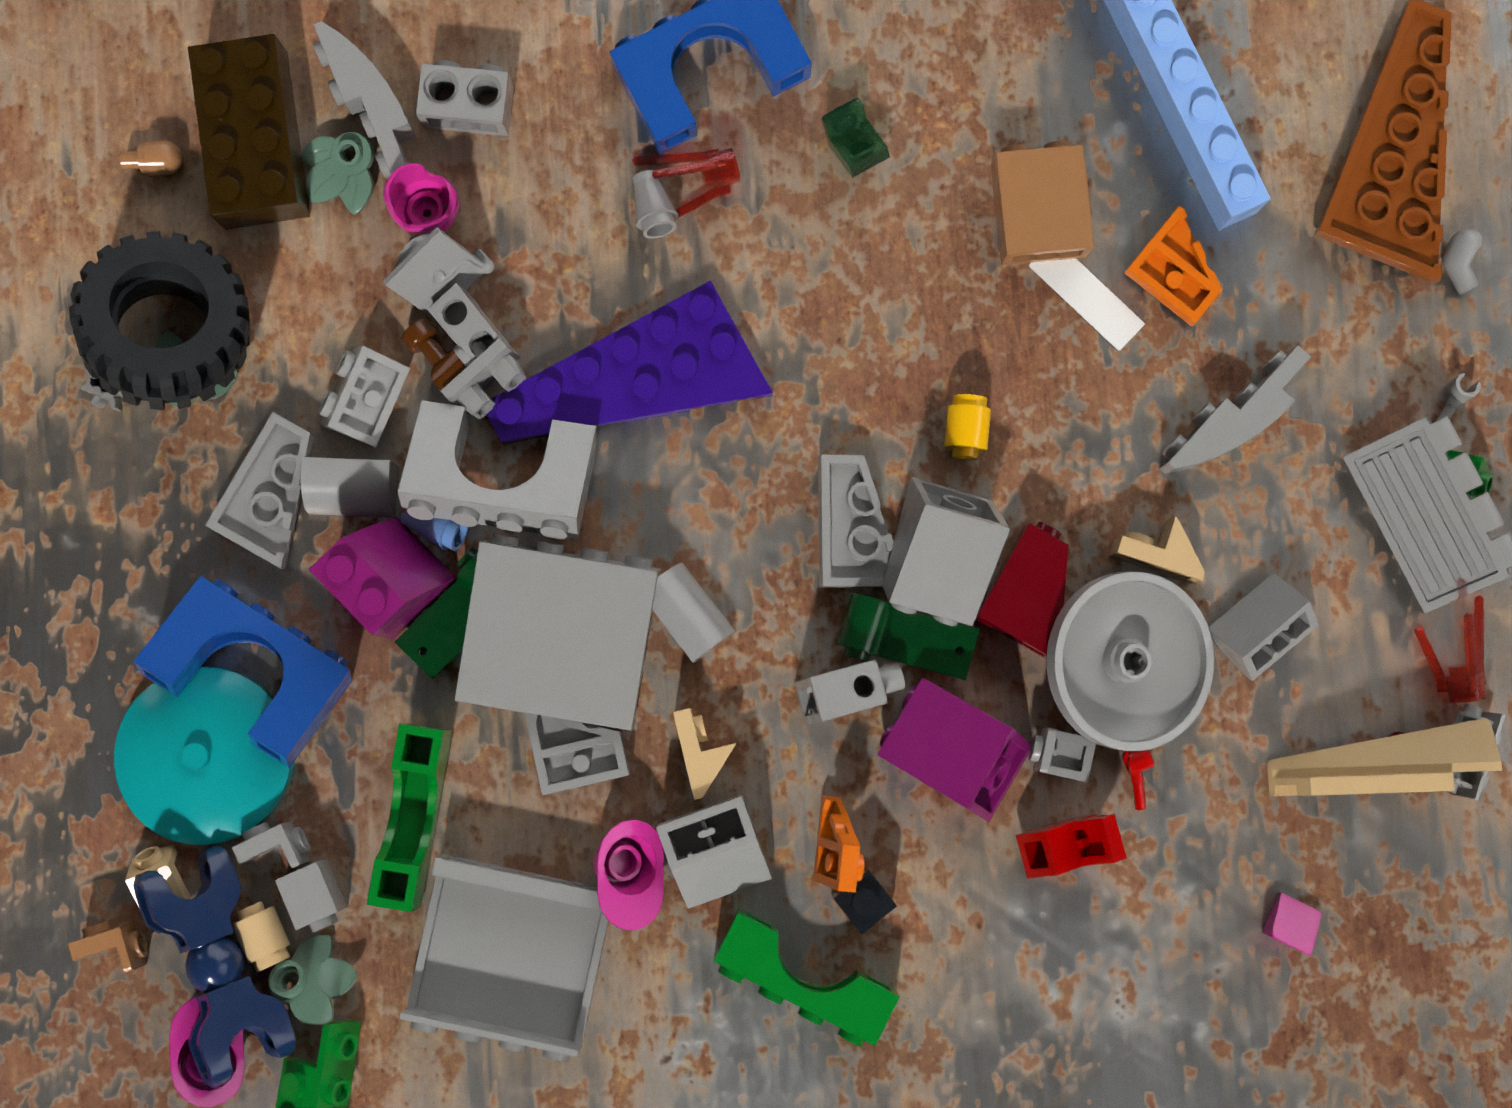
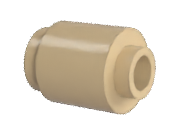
M260 901L236 912L239 921L231 925L247 964L252 962L256 972L290 957L287 950L290 942L274 905L265 909L263 902Z

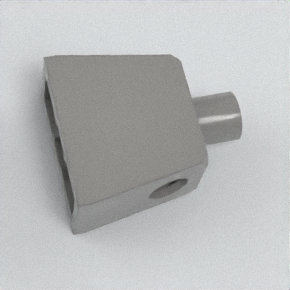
M876 660L794 682L806 725L887 704L886 694L905 688L903 672L898 663L879 668ZM854 681L860 686L859 695L854 690Z

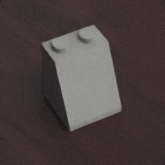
M911 477L883 584V589L892 607L907 614H916L917 611L928 613L935 620L950 626H957L958 622L973 626L1010 531L1008 524L994 502Z

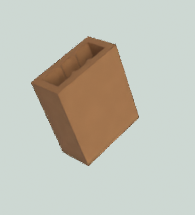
M1060 140L1049 142L1044 145V148L1027 149L1026 145L1015 144L1002 148L1001 152H996L991 163V174L1001 266L1087 258L1094 248L1083 144L1070 146L1069 141Z

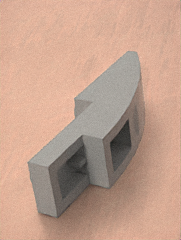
M322 21L313 25L319 40L313 42V46L322 66L329 65L335 78L328 81L332 95L338 106L345 104L353 117L360 116L369 139L377 138L381 151L375 153V157L385 178L389 177L395 169L408 163L401 143L416 138L410 121L388 83L374 64L341 33Z
M1299 345L1287 353L1278 350L1262 367V370L1267 375L1256 386L1250 382L1234 398L1233 402L1238 407L1227 398L1215 406L1208 402L1191 420L1196 428L1187 438L1179 434L1163 451L1162 454L1168 459L1159 469L1164 474L1193 468L1230 452L1261 433L1296 401L1283 388L1311 356Z

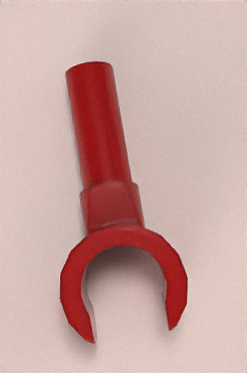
M1149 750L1125 751L1122 760L1131 776L1135 810H1145L1144 779L1141 772L1154 767L1152 755Z

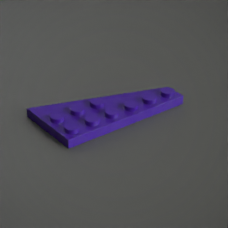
M710 280L524 380L515 389L509 392L506 390L491 398L496 404L486 415L500 441L503 444L548 437L552 420L593 425L598 428L606 424L626 423L688 412L690 409L713 405L721 406L752 398L771 397L773 392Z

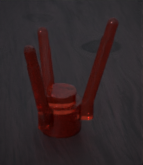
M719 148L704 152L637 156L632 159V163L634 165H657L696 162L652 172V176L655 179L700 172L705 186L713 184L711 190L676 209L678 218L716 197L731 194L730 184L740 182L739 168L732 148L719 151Z
M1480 595L1475 598L1474 622L1471 613H1465L1463 617L1466 663L1448 666L1449 675L1444 674L1424 630L1421 627L1415 629L1421 649L1435 676L1437 692H1448L1450 703L1473 702L1487 698L1485 685L1487 684L1484 673V598Z

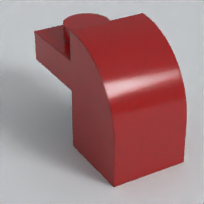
M1115 814L1079 816L1016 835L1027 879L1058 876L1082 866L1116 863L1127 858Z

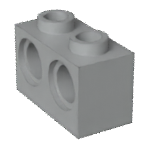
M438 60L435 62V65L422 64L416 116L423 128L509 136L514 85L509 72H505L501 67L490 64L479 65L478 69L463 68L458 63L448 60ZM450 87L455 89L449 99L445 101L435 99L437 92L442 88ZM492 91L498 94L496 100L489 105L477 103L479 97L485 92Z

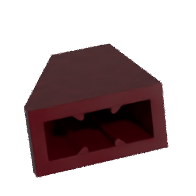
M1038 522L1036 526L1029 523L1021 530L986 592L976 620L1047 660L1050 633L1058 614L1064 606L1069 545L1059 540L1062 534L1058 530L1043 522Z

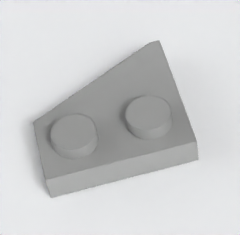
M524 713L542 796L630 776L621 732L577 721Z

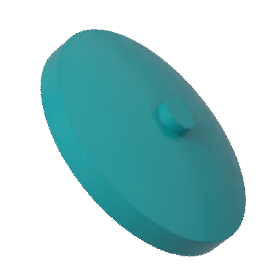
M200 667L178 697L156 683L151 684L127 710L119 727L114 749V769L119 790L134 815L155 833L175 842L191 845H210L238 838L245 831L262 824L268 819L283 800L292 780L295 766L294 761L291 767L288 768L251 744L248 732L274 699L273 694L259 682L242 673L214 667Z

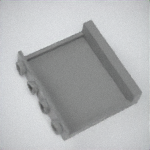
M493 533L492 540L480 541L454 701L631 731L636 722L639 687L657 578L660 575L661 568L651 567V559L625 555L624 562L607 560L608 552L597 549L581 548L580 555L563 552V544L538 540L536 547L519 545L520 537L508 534Z
M446 854L435 857L431 874L435 876L407 1007L401 1012L400 1020L411 1022L410 1027L421 1032L436 1033L438 1028L455 1031L454 1037L463 1041L481 1042L482 1037L498 1040L500 1048L510 1051L523 1052L525 1047L543 1050L542 1055L552 1060L568 1061L570 1056L578 1057L583 1045L609 922L599 907L597 886Z

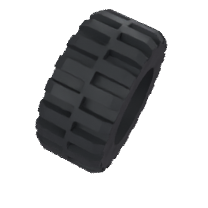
M160 231L146 232L147 238L135 240L133 234L120 238V246L113 249L110 245H106L96 252L98 257L96 264L92 261L86 262L80 270L82 282H75L70 294L73 303L69 307L70 322L85 368L92 378H99L101 387L108 393L116 395L121 391L124 402L134 406L140 405L141 400L149 401L150 409L165 410V403L177 402L178 409L190 407V399L200 396L202 401L212 398L216 395L215 386L217 384L227 387L235 378L234 368H242L247 357L246 347L250 345L251 331L248 297L245 296L244 284L239 274L232 273L231 263L222 254H217L213 257L212 246L201 240H197L195 245L188 243L187 235L173 232L171 238L161 237ZM154 295H174L185 298L197 305L206 316L204 325L194 337L180 345L169 348H150L136 344L126 338L119 331L118 327L122 316L133 304Z

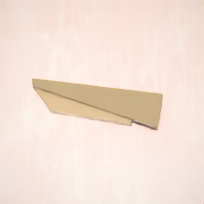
M1485 718L1271 759L1267 762L1269 796L1455 791L1453 772L1502 771L1501 758L1492 725Z

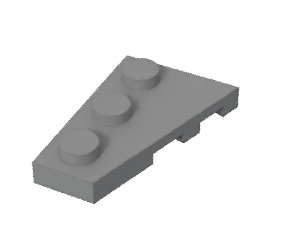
M272 412L205 526L278 568L285 570L302 496L300 481L301 457H310L314 435Z
M821 454L818 456L819 588H883L894 541L891 533L888 534L880 510L881 503L864 455Z

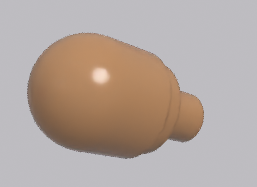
M166 140L146 141L144 144L138 145L137 151L120 152L119 162L122 169L140 168L142 175H149L150 177L168 176L180 170L183 164V154L180 148L173 142Z

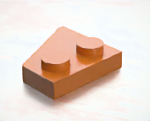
M1179 205L1124 273L1192 327L1223 289L1214 271L1206 263V254L1200 241L1196 242L1185 220L1188 217L1185 209Z
M822 795L813 880L837 891L856 893L857 881H861L864 873V857L860 854L859 841L841 797Z

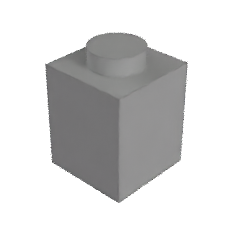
M327 858L275 880L295 930L310 925L312 932H316L338 922L335 913L348 907Z

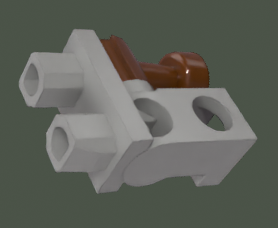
M455 283L427 310L456 345L447 352L436 341L438 330L428 318L420 319L410 325L403 333L401 340L412 353L422 352L433 367L430 374L432 381L448 401L458 406H465L466 411L481 419L496 404L485 392V389L492 382L497 380L509 392L526 379V376L517 362L520 358L518 353L480 309V305L472 295ZM456 302L453 306H451V307L446 311V309L448 308V306H449L450 304Z

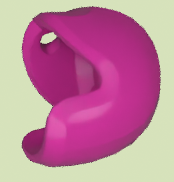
M407 163L398 167L390 174L384 185V202L390 216L405 232L413 237L431 233L436 227L446 232L457 216L460 203L453 185L444 177L429 173L421 164ZM426 213H431L429 217H425Z

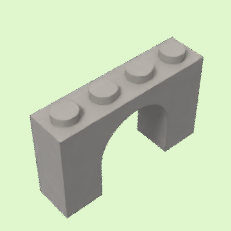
M421 400L398 488V496L403 513L419 520H431L433 518L448 519L466 527H473L479 524L497 527L507 533H520L521 531L539 533L553 540H563L565 538L578 539L597 451L596 426L552 420L544 459L536 474L527 482L517 487L505 490H492L472 483L459 470L469 431L465 406Z

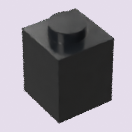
M864 866L861 881H857L856 893L837 890L831 893L835 902L861 935L897 907L866 866Z

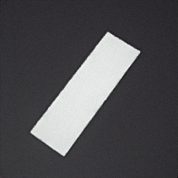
M1077 259L1033 262L1028 265L1118 351L1145 325L1133 311Z

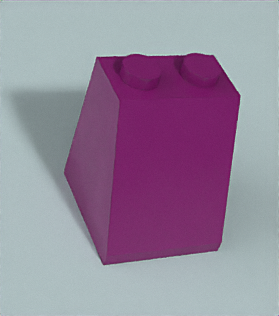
M397 516L342 537L308 569L371 635L395 639L457 579L406 525L401 523Z
M922 678L918 686H913L906 694L902 704L903 711L896 723L891 724L884 731L880 740L881 749L877 755L987 822H990L1029 755L1031 744L1010 726Z

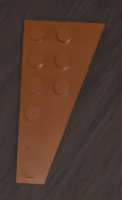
M1408 0L1404 5L1314 235L1432 283H1437L1441 280L1442 264H1439V245L1443 241V225H1440L1441 199L1445 196L1447 130H1444L1445 109L1448 107L1449 91H1446V66L1450 63L1452 12L1422 0Z

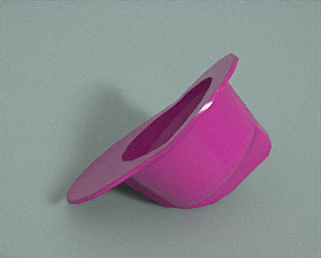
M634 819L627 820L609 829L596 849L593 860L601 911L606 919L617 928L629 931L646 927L655 920L662 907L664 894V851L658 832L646 822Z
M194 997L178 1009L171 1021L169 1033L170 1072L175 1090L185 1101L198 1107H214L227 1102L234 1096L244 1080L243 1029L234 1035L229 1046L233 1068L230 1079L223 1085L211 1088L203 1082L188 1045L192 1027L198 1020L200 1012L197 999Z

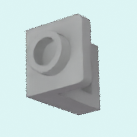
M1042 727L1041 734H1034L1032 738L1029 761L1035 762L1033 771L1088 783L1096 743L1091 742L1082 735Z
M292 821L281 823L271 829L267 822L262 823L242 833L245 841L232 847L239 864L251 861L280 846L291 868L310 861L307 854L310 851L308 838L301 827L295 828Z

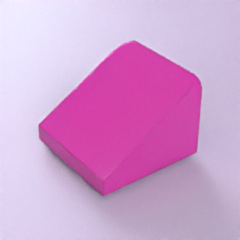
M1279 892L1262 933L1311 956L1322 912Z

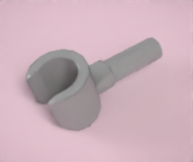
M1465 373L1451 380L1445 388L1448 400L1436 421L1446 416L1451 419L1460 404L1467 402L1480 392L1481 383L1477 381L1467 392H1464L1460 387V381Z

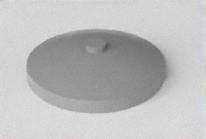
M1119 572L1101 576L1075 592L1058 614L1051 630L1047 647L1046 667L1048 682L1054 701L1066 721L1079 734L1091 742L1107 748L1124 751H1144L1160 747L1181 735L1196 719L1207 700L1214 673V649L1207 622L1191 597L1179 586L1163 577L1144 572Z

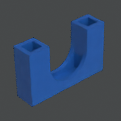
M698 0L692 5L690 11L678 17L675 15L666 16L656 22L652 30L640 36L635 34L629 35L621 39L615 45V49L609 51L612 66L659 155L697 136L696 121L673 79L678 59L691 45L711 38L726 39L740 45L753 59L773 97L811 78L812 62L778 0Z
M200 576L133 662L141 675L178 697L207 658L220 648L234 643H253L270 650L283 665V680L278 693L248 732V736L253 746L290 768L352 683L350 669L346 668L349 663L330 649L323 653L310 645L312 642L310 637L298 628L289 626L286 630L273 622L275 619L274 615L263 606L255 602L251 606L246 605L236 598L238 593L225 582L216 579L212 583Z

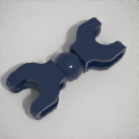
M220 846L210 847L200 855L197 865L200 872L201 887L193 899L185 900L174 895L163 875L157 871H145L137 874L133 883L136 900L145 925L158 934L172 938L180 954L189 951L185 963L186 976L191 984L203 992V994L196 996L200 1012L198 1020L192 1027L188 1045L203 1082L211 1088L223 1085L230 1079L233 1068L229 1046L234 1035L242 1029L255 1033L265 1052L272 1057L283 1058L292 1054L296 1047L294 1031L284 1004L272 996L258 992L250 976L241 978L244 969L243 953L235 942L225 937L234 933L230 916L231 911L238 902L241 885L227 851Z

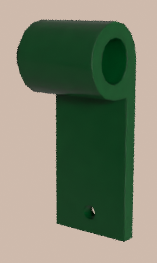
M476 546L471 548L457 563V566L461 569L457 575L458 580L394 642L432 680L463 650L478 548Z
M851 593L837 645L845 647L844 656L868 662L870 655L966 681L980 629L959 623L957 626L946 625L935 620L933 616L918 612L916 614L903 613L886 601Z

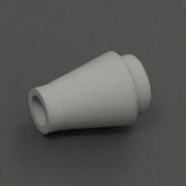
M645 170L635 174L632 181L635 193L636 227L642 230L644 237L650 239L661 238L671 234L677 227L678 213L661 185L657 172Z

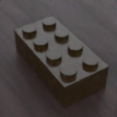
M275 34L189 46L188 54L210 216L225 230L310 217L289 58L284 46Z

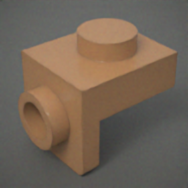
M109 921L81 929L83 938L67 943L72 961L116 947L124 973L147 964L145 957L148 954L147 940L141 930H137L135 922L111 929Z

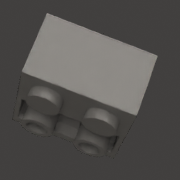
M743 794L667 820L656 826L671 872L688 909L772 879Z

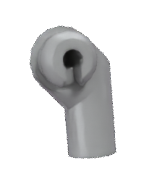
M1462 229L1456 232L1451 237L1442 257L1443 266L1459 295L1480 285L1470 267L1477 249L1482 245V236L1475 229Z

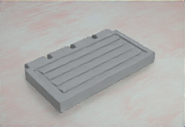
M1426 416L1343 456L1424 614L1511 576L1508 568L1512 566V536L1509 532H1506L1494 538L1491 537L1489 531L1505 523L1488 492L1471 499L1468 491L1484 483L1467 452L1450 459L1447 451L1460 446L1462 442L1448 416L1434 423H1431L1429 417Z

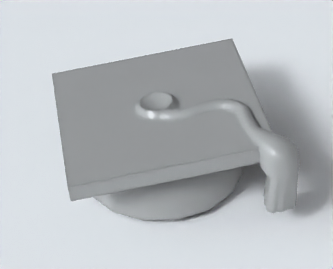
M436 227L431 233L415 237L404 246L398 255L395 269L383 282L387 287L435 320L427 310L455 283L467 290L483 273H491L494 269V264L481 249H478L473 255Z

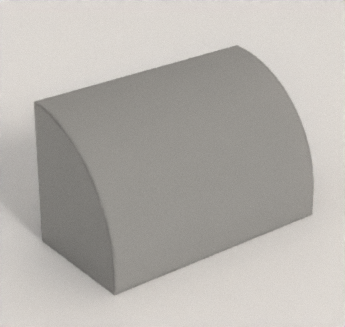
M301 457L300 481L304 508L308 514L394 517L396 516L399 466L390 460Z
M683 562L658 576L652 610L693 663L697 662L736 632Z
M1272 573L1208 628L1211 637L1227 658L1246 677L1254 681L1317 628L1319 624L1311 602L1275 573Z

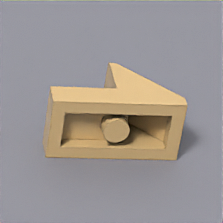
M1176 516L1165 522L1158 547L1153 546L1155 539L1136 532H1129L1128 537L1120 536L1113 541L1109 554L1110 557L1189 583L1203 580L1205 571Z
M692 708L673 712L693 798L697 800L704 797L737 743L702 751L700 742L708 741L702 715L694 716Z

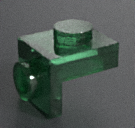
M854 98L838 106L821 118L829 147L852 178L890 158L888 146L867 120L864 105L859 98Z

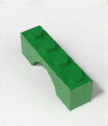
M400 723L398 726L391 765L393 794L390 815L381 848L374 860L366 905L413 912L422 906L453 730L412 723Z
M738 908L714 955L713 962L720 965L718 972L737 983H742L744 978L760 986L758 990L760 995L781 1005L784 999L800 1007L797 1012L800 1016L814 1024L821 1026L823 1021L826 1020L839 1027L840 1029L837 1034L854 1045L862 1047L865 1041L876 1046L900 998L897 990L859 970H856L841 982L832 985L817 986L799 980L788 971L781 960L778 951V928Z

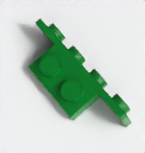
M351 1019L325 1023L322 1028L317 1063L297 1056L283 1059L276 1108H348L356 1053L359 1045L360 1021Z

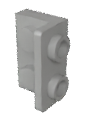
M354 346L351 352L346 350L336 368L335 373L340 378L334 392L328 390L320 403L318 414L322 415V419L319 425L376 448L411 368L365 346Z

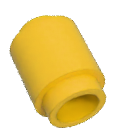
M972 394L953 395L952 405L947 406L944 449L952 451V458L978 460L979 453L988 451L991 409L987 408L988 398Z

